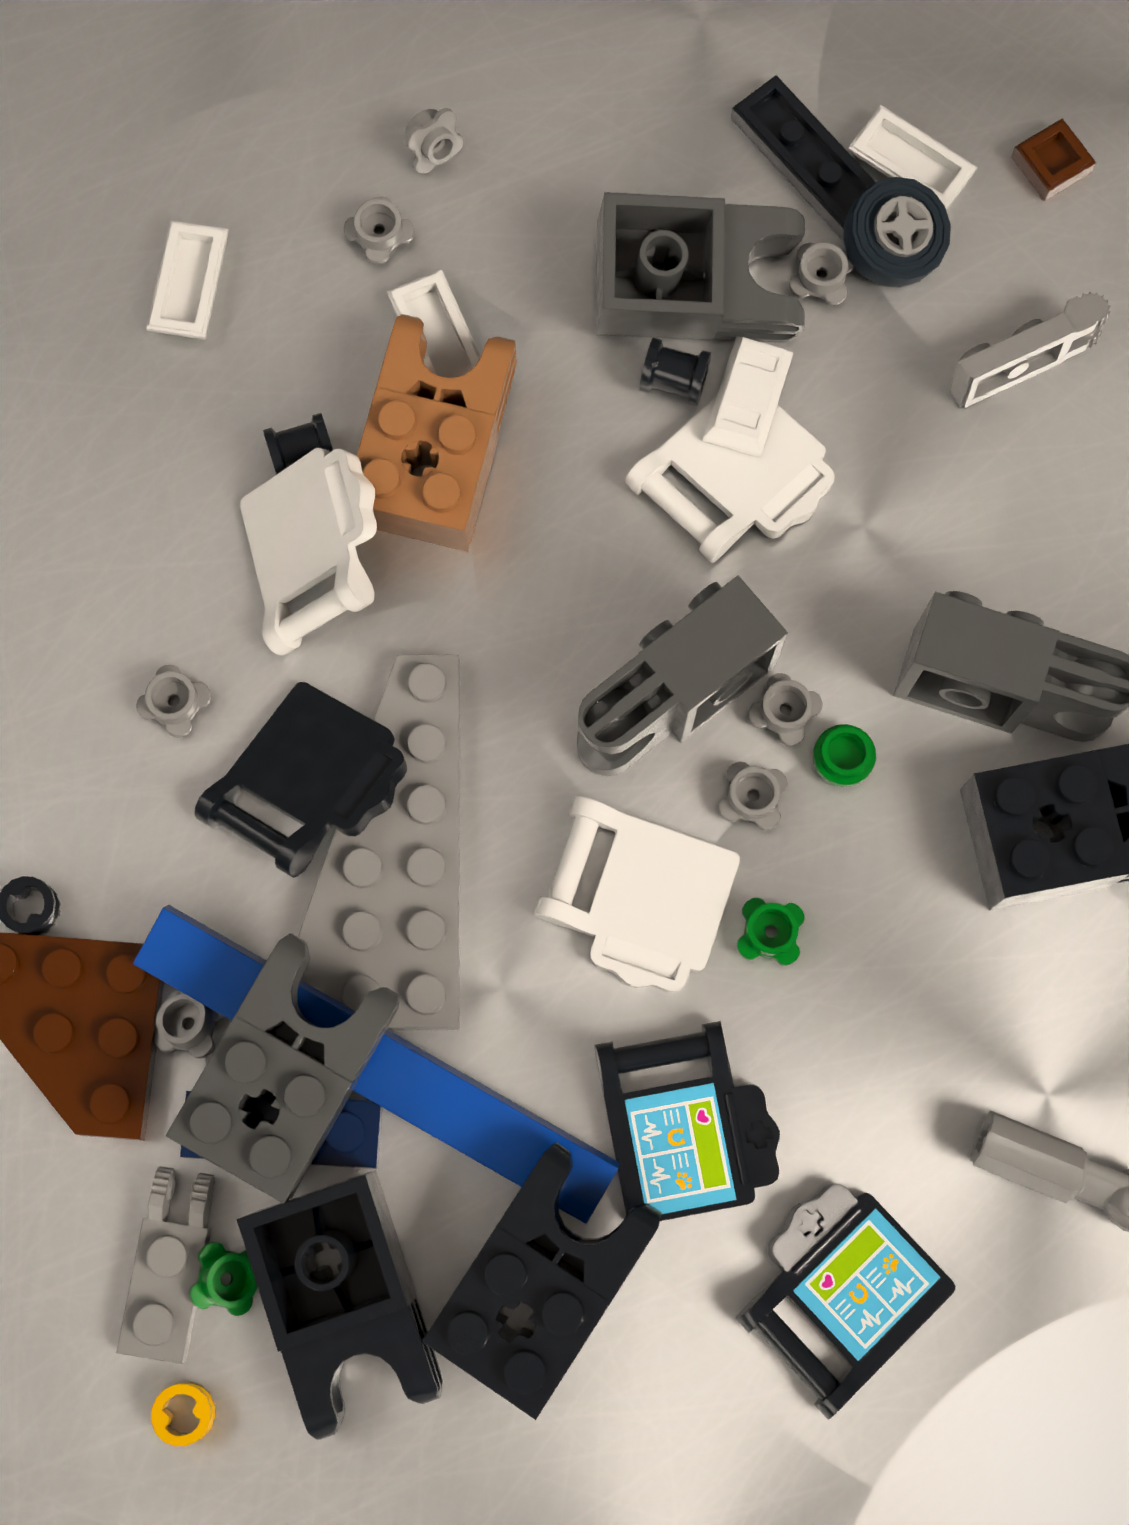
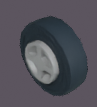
M892 177L873 183L854 199L844 219L843 242L849 260L862 276L878 285L898 288L920 282L940 265L950 245L951 224L945 205L932 189L915 179ZM886 233H892L896 238H898L899 245H897L894 240L887 236Z

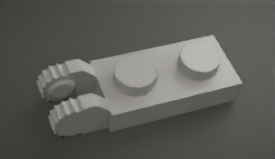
M1091 292L1089 294L1083 293L1082 297L1076 296L1068 300L1064 312L1044 322L1041 319L1031 320L1019 327L1011 337L992 346L989 343H982L968 350L958 361L950 387V393L959 407L963 406V408L971 406L1065 362L1066 359L1085 351L1087 347L1091 348L1093 344H1097L1102 333V324H1105L1110 314L1109 309L1111 306L1108 305V300L1103 298L1104 295H1098L1097 292L1095 294Z
M159 1166L155 1173L149 1197L148 1219L143 1218L116 1353L184 1364L188 1356L197 1309L190 1300L189 1290L198 1281L201 1263L198 1260L199 1251L210 1241L212 1229L207 1228L215 1188V1177L211 1174H198L190 1194L188 1225L167 1222L176 1186L174 1168Z

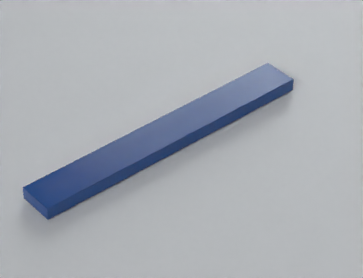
M167 905L162 908L133 964L232 1021L267 960L171 905ZM302 980L300 981L298 989L299 1007L305 1018L314 1025L322 1028L335 1027L345 1022L355 1013L351 1008ZM386 1030L353 1090L520 1187L523 1186L543 1153L558 1142L571 1152L573 1168L560 1192L559 1209L585 1224L588 1223L619 1169L620 1162L389 1030Z

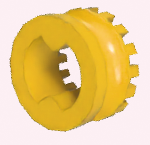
M180 1382L164 1389L156 1397L151 1409V1424L155 1434L163 1442L172 1446H188L204 1438L212 1429L214 1419L216 1418V1405L214 1400H212L211 1393L208 1390L206 1391L202 1385L193 1382ZM178 1394H186L193 1397L197 1402L194 1406L193 1414L200 1421L196 1429L189 1434L178 1433L170 1425L174 1415L166 1408L170 1400Z

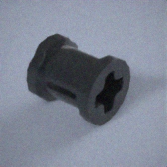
M652 338L641 374L639 391L649 393L654 388L682 395L688 398L689 404L698 406L710 365L711 352L702 350L699 355H694L663 347L662 340Z
M322 413L312 415L310 423L280 432H275L273 428L263 430L276 475L315 448L326 449L329 452L333 451Z

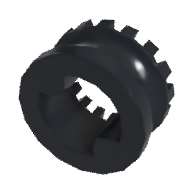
M22 876L13 879L0 892V920L7 928L18 934L41 936L42 933L49 932L50 928L56 925V919L60 916L61 911L59 908L61 903L57 897L58 894L51 886L35 877ZM31 890L40 891L44 898V909L41 915L30 914L26 923H19L14 918L13 908H15V905L13 903L17 902L18 899H27Z

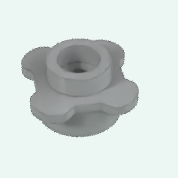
M443 108L439 111L435 109L423 110L410 120L405 129L404 142L415 155L413 167L419 173H428L435 165L445 163L452 156L456 155L463 146L464 139L456 132L454 126L457 116L449 108Z
M375 197L363 203L357 209L355 216L348 218L344 224L346 238L350 241H357L366 251L367 260L374 264H382L388 261L390 252L401 243L407 244L411 242L415 235L413 223L410 220L401 219L398 208L386 197ZM381 226L385 229L382 234L374 232L376 227Z
M806 243L800 246L796 254V258L800 263L798 272L792 276L789 283L791 292L798 298H805L809 295L824 298L829 305L842 303L848 293L844 285L846 274L851 272L854 267L848 258L847 252L830 243ZM818 270H824L826 271L827 276L825 278H820L817 276L816 272Z
M165 665L157 670L156 676L149 682L146 688L145 695L138 698L136 708L143 719H155L166 726L167 732L171 736L183 737L192 730L191 720L199 708L206 707L210 703L211 692L205 683L191 682L187 676L181 673L177 666ZM178 696L180 699L179 703L176 706H170L168 704L170 697Z
M774 674L767 681V691L762 700L752 704L750 707L749 719L755 727H767L777 733L783 744L794 746L803 741L805 737L804 727L809 719L821 712L823 706L822 699L818 693L808 691L804 685L791 680L787 674ZM783 704L789 705L791 713L787 715L782 714L780 706Z
M741 761L732 764L726 773V778L730 783L728 794L719 805L721 816L728 822H736L739 819L756 822L758 827L763 830L774 828L781 818L777 806L780 794L786 790L788 785L786 776L778 769H771L769 771L763 767H750L746 762ZM751 790L757 791L759 799L751 801L747 796L748 792Z
M175 990L166 997L158 1011L156 1018L158 1030L154 1034V1042L160 1050L166 1053L180 1049L189 1051L190 1055L194 1058H204L215 1047L212 1035L216 1022L223 1016L181 991ZM188 1019L194 1020V1025L191 1029H185L184 1026Z

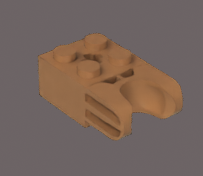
M402 314L396 318L357 453L364 476L375 488L373 513L377 522V530L469 552L517 365L515 340L503 337L489 338L474 368L466 374L455 378L441 377L432 373L424 365L427 351V340L423 333L424 323L418 317ZM432 465V467H426L423 470L422 476L413 475L412 470L415 467Z

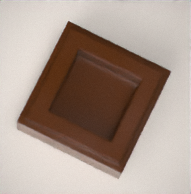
M1063 118L1015 146L1011 158L1044 201L1091 174L1096 165V161Z

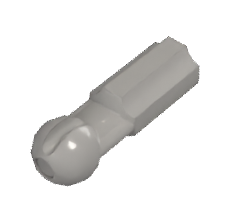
M990 1110L982 1122L978 1136L973 1144L970 1158L973 1166L1064 1203H1067L1072 1198H1076L1098 1207L1106 1212L1109 1219L1123 1231L1129 1232V1168L1118 1171L1088 1158L1087 1152L1082 1147Z

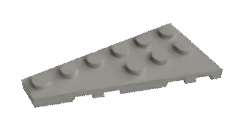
M459 654L396 655L374 721L388 728L394 735L395 741L392 746L402 752L407 764V772L395 788L391 808L374 817L360 835L355 837L347 836L335 829L298 937L307 943L310 954L308 967L301 980L354 1011L358 1009L362 1000L370 991L382 987H388L400 994L399 1008L387 1028L389 1031L460 1030Z

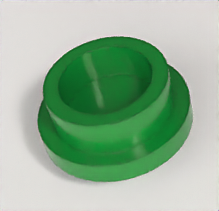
M840 724L828 728L819 736L813 749V763L818 774L828 783L839 787H851L864 781L873 770L876 762V749L872 739L862 729L853 725Z

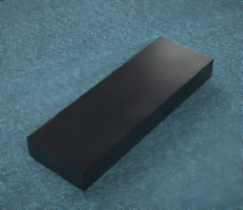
M775 75L732 107L731 120L843 240L844 219L854 199L875 183V181L782 80Z

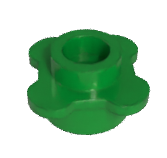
M761 898L748 900L742 908V916L745 918L746 923L744 935L737 941L739 954L747 960H754L759 956L773 958L782 966L794 963L800 955L796 939L798 927L803 924L805 919L802 909L794 903H788L784 906L778 903L766 904ZM767 926L775 927L777 931L776 936H766L765 928Z
M210 1242L204 1245L198 1254V1260L201 1263L198 1281L189 1290L191 1302L200 1309H207L211 1305L225 1307L234 1316H241L247 1313L252 1307V1297L257 1290V1283L246 1249L240 1253L226 1251L223 1245L217 1242ZM228 1272L231 1276V1281L227 1285H222L220 1278L222 1274Z

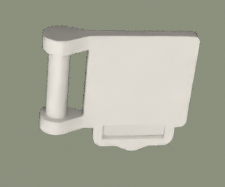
M715 397L660 448L635 464L626 476L625 484L637 495L645 492L701 543L699 552L711 563L718 560L754 524L767 537L773 539L780 537L792 525L801 524L810 519L819 499L832 486L835 474L832 468L823 461L826 454L824 445L778 405L761 458L702 441L716 400ZM672 465L722 510L729 519L717 526L664 478L662 473Z
M315 448L251 491L240 501V509L265 606L262 627L263 638L269 649L280 656L287 655L301 645L303 636L344 611L357 612L374 601L373 585L358 559L355 546L370 540L376 533L377 522L373 513L375 488L364 476L359 458L355 454L337 448L329 452L326 449ZM336 573L334 589L291 614L286 605L287 602Z
M581 796L574 797L568 814L574 818L567 842L548 896L539 898L534 916L595 937L590 953L592 963L600 969L616 974L627 986L631 988L651 986L665 992L681 990L687 982L690 970L700 972L707 964L740 863V856L734 851L624 814L599 801ZM600 827L616 832L590 911L587 913L572 906V902L597 829Z

